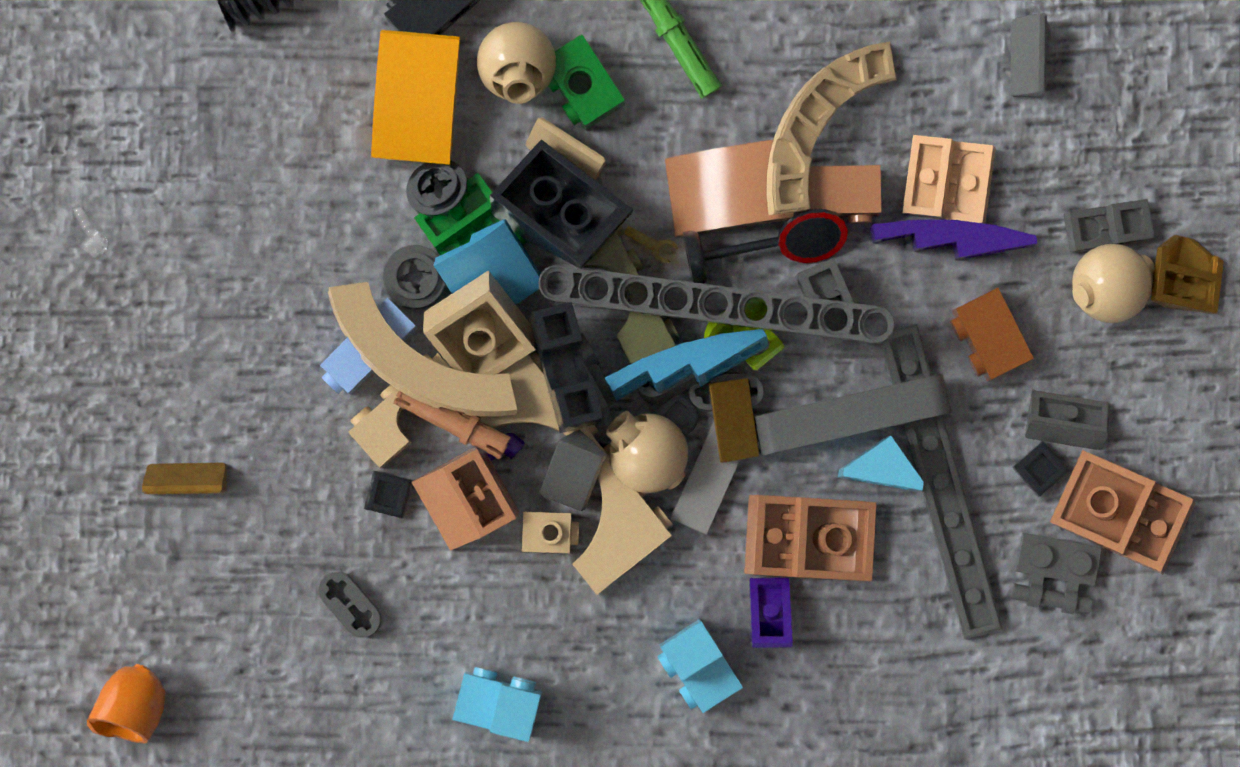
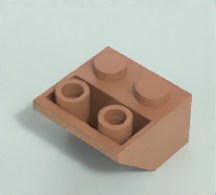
M478 447L469 449L412 481L413 486L450 551L480 539L515 520L520 512L486 451Z

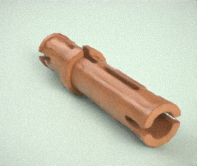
M398 391L396 395L398 398H395L393 403L460 438V443L466 446L470 443L499 460L508 446L507 443L511 440L510 436L481 422V417L479 416L471 417L464 415L463 412L439 407V409L409 397L401 391Z

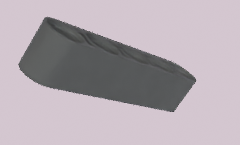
M938 374L755 416L754 423L763 456L952 413L943 374Z

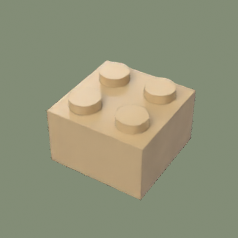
M489 270L424 312L423 333L452 369L475 374H498L536 350L529 321Z

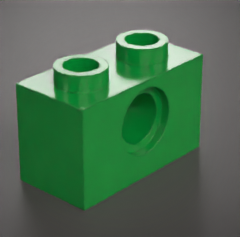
M582 34L555 51L556 68L548 87L552 93L559 89L567 102L562 105V108L574 126L581 123L586 131L625 106L623 96ZM578 75L588 77L592 83L590 90L584 94H576L571 91L569 83L573 77Z

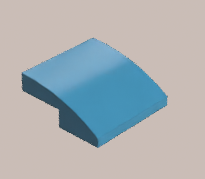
M506 219L473 233L469 243L436 257L434 267L452 294L488 270L515 305L539 289L541 273Z

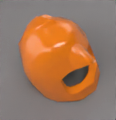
M136 664L133 667L125 666L115 672L103 686L87 719L89 729L94 734L105 737H117L136 743H148L159 724L164 710L166 692L158 676L149 668L140 664Z

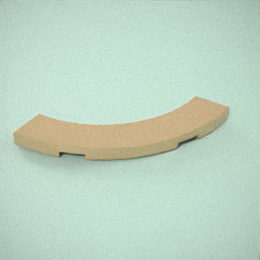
M890 41L857 49L832 61L818 71L791 101L778 126L769 156L767 170L769 216L802 212L810 209L809 174L812 161L811 153L817 137L821 135L837 109L849 98L867 88L897 80Z
M368 282L329 287L328 295L332 309L345 337L349 338L352 345L360 353L361 359L379 377L395 389L434 408L439 409V407L464 412V415L485 417L516 415L517 405L509 373L475 374L436 363L419 354L392 330L378 310Z

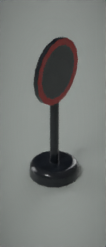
M809 209L787 220L779 230L777 237L703 251L700 236L695 231L683 232V240L691 280L694 283L705 284L708 279L706 261L779 246L782 254L792 261L800 263L819 262L830 258L840 251L847 241L848 229L844 218L836 212L826 209Z

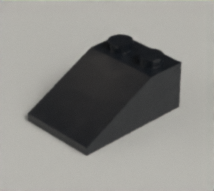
M542 139L489 195L491 212L494 217L500 221L506 219L512 230L520 237L580 269L589 262L633 213L631 207Z

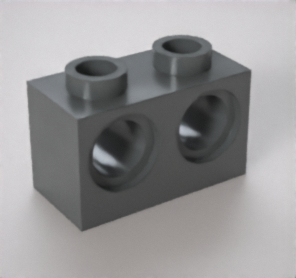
M834 258L799 272L795 276L803 297L854 303ZM832 309L825 316V325L829 330L840 331L847 325L848 316L841 309ZM821 337L826 349L846 341L843 339Z

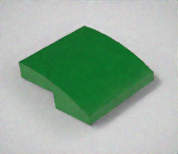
M479 173L467 180L468 194H465L461 199V207L455 206L449 210L448 217L439 214L431 219L422 213L414 217L439 255L469 243L473 233L500 221L492 215L489 196L492 191ZM516 234L522 245L527 242L525 239Z

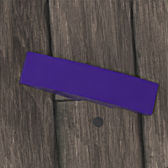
M906 220L873 224L870 227L872 243L911 237L914 252L953 245L955 260L1023 249L1037 244L1036 235L998 225L960 220Z

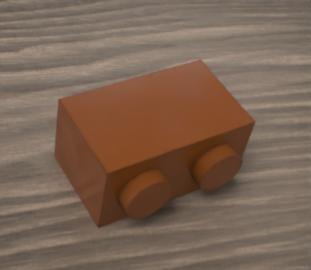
M999 288L952 311L955 318L950 320L951 326L960 342L966 339L972 351V354L968 355V360L978 377L984 375L986 381H989L1034 359Z

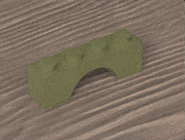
M622 225L583 267H596L609 272L639 275L638 272L644 269L634 249L631 248L626 251L619 238L625 234ZM635 283L628 289L630 303L632 305H640L646 301L648 290L644 284ZM634 312L629 313L625 325L616 335L630 364L676 346L674 342L680 339L670 318L663 321L661 316Z

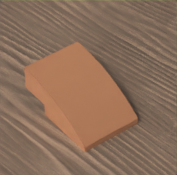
M773 140L716 148L666 158L665 166L675 237L683 236V232L695 231L698 234L753 227V225L787 221L793 217L794 213L770 216L768 214L767 170Z
M1082 450L1050 523L1164 575L1196 503L1194 499L1161 486L1149 478Z
M749 495L744 574L872 581L877 502Z

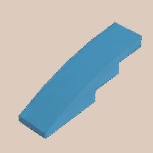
M763 329L724 333L682 343L642 358L605 377V381L616 401L651 381L658 394L691 374L694 375L699 385L703 386L768 347L767 335Z

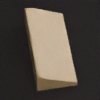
M543 117L537 119L526 141V147L532 150L542 139L594 180L597 179L606 165L603 156Z

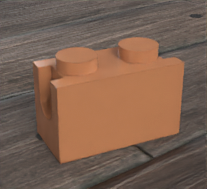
M811 166L809 174L810 209L834 211L841 217H848L850 224L872 223V216H879L882 213L881 166Z

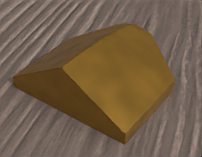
M1179 235L1171 236L1157 248L1151 301L1170 309L1218 314L1224 261L1218 256H1213L1192 238Z

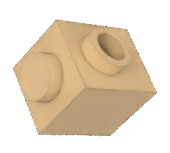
M523 512L522 552L570 553L571 545H578L579 522L571 521L572 513Z

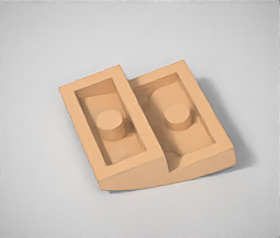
M913 135L902 213L941 220H960L985 224L996 147L986 144L956 142L948 138Z

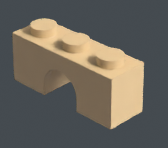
M428 353L424 355L436 363L451 368L438 353L433 358ZM391 385L380 394L384 401L375 409L371 410L369 406H366L351 419L350 422L354 427L348 431L379 468L385 467L412 443L400 428L399 417L403 408L393 404L395 398H398L396 395L399 390Z

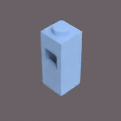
M388 298L378 306V310L387 324L403 341L417 329ZM348 337L320 365L326 371L322 379L338 394L344 389L348 394L352 395L374 373L361 359L360 353L352 345Z

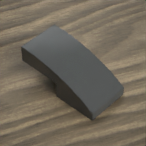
M1148 199L1064 213L1070 252L1094 249L1105 244H1124L1155 238Z

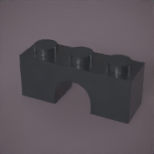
M572 302L533 311L529 321L560 434L599 424L603 419V414L594 381L589 379L581 351L582 337Z

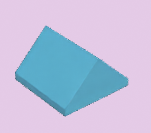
M892 436L882 439L843 466L838 472V478L910 491H922L924 482Z

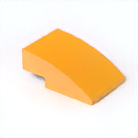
M391 30L380 31L371 158L450 165L453 152L454 118L457 101L460 37Z

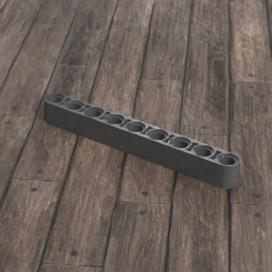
M561 265L546 268L539 278V289L542 295L558 303L572 302L573 305L866 343H882L890 338L894 330V319L891 313L885 308L873 305L585 268L580 269ZM556 273L565 274L569 283L567 290L561 295L552 294L548 286L550 278ZM596 278H603L608 284L607 295L600 300H593L588 294V285ZM635 283L644 284L648 290L646 301L640 305H632L627 299V291ZM681 288L686 291L688 296L687 304L681 310H671L666 303L667 295L671 290ZM714 293L723 294L728 303L726 311L718 316L709 314L706 309V301ZM755 298L764 300L768 308L766 316L759 321L750 320L745 313L747 303ZM796 303L804 305L808 312L806 321L799 326L788 324L785 319L786 309ZM832 309H841L848 316L847 325L840 331L829 330L825 325V316ZM872 314H881L888 321L887 331L881 336L874 337L865 330V321Z

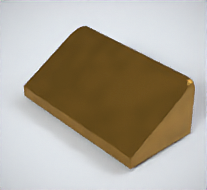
M748 378L708 383L720 463L758 457L759 451Z
M225 463L149 464L146 468L142 492L144 494L225 493L227 491V466Z

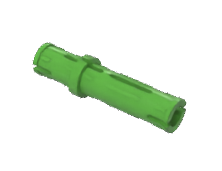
M640 0L657 27L655 32L659 38L663 36L684 72L693 83L700 98L703 99L721 88L723 85L713 73L707 60L683 24L686 20L682 14L678 15L668 0Z

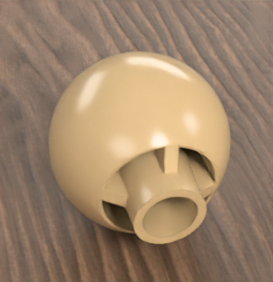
M509 22L496 27L484 38L478 50L477 68L483 84L490 92L511 103L522 104L539 95L550 84L556 68V55L551 41L540 29L528 23Z
M1119 244L1098 246L1086 253L1074 270L1072 278L1073 298L1079 307L1095 320L1105 323L1127 321L1136 316L1147 304L1152 291L1155 265L1148 256L1140 255L1127 246Z
M625 411L610 423L606 430V435L612 439L609 446V461L614 474L621 483L634 491L642 493H655L665 489L671 490L681 483L685 477L684 470L688 461V446L684 434L674 422L657 414H641L634 417L629 411Z

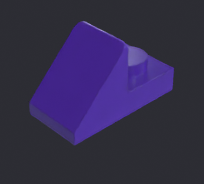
M750 578V641L752 648L793 647L789 578Z

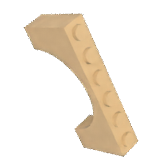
M536 351L498 373H509L517 413L516 415L499 417L479 416L481 417V422L493 429L509 424L533 423L559 431L540 358ZM592 425L580 428V430L606 454L598 475L602 491V512L593 540L584 553L573 563V566L595 594L598 595L672 535L667 529L673 524L659 506L653 510L650 509L642 499L648 493L634 491L621 483L616 477L609 461L610 445L608 444L604 448L600 446L593 437L599 431ZM579 429L568 431L563 434L567 436Z

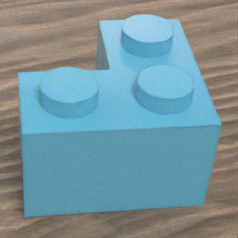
M700 619L659 644L663 653L657 657L670 678L677 674L685 686L680 688L679 692L691 710L698 706L702 713L743 688Z
M474 667L473 673L465 672L452 720L490 729V733L529 742L542 695L541 690L535 689L536 682L513 676L511 683L496 679L498 672L480 667Z

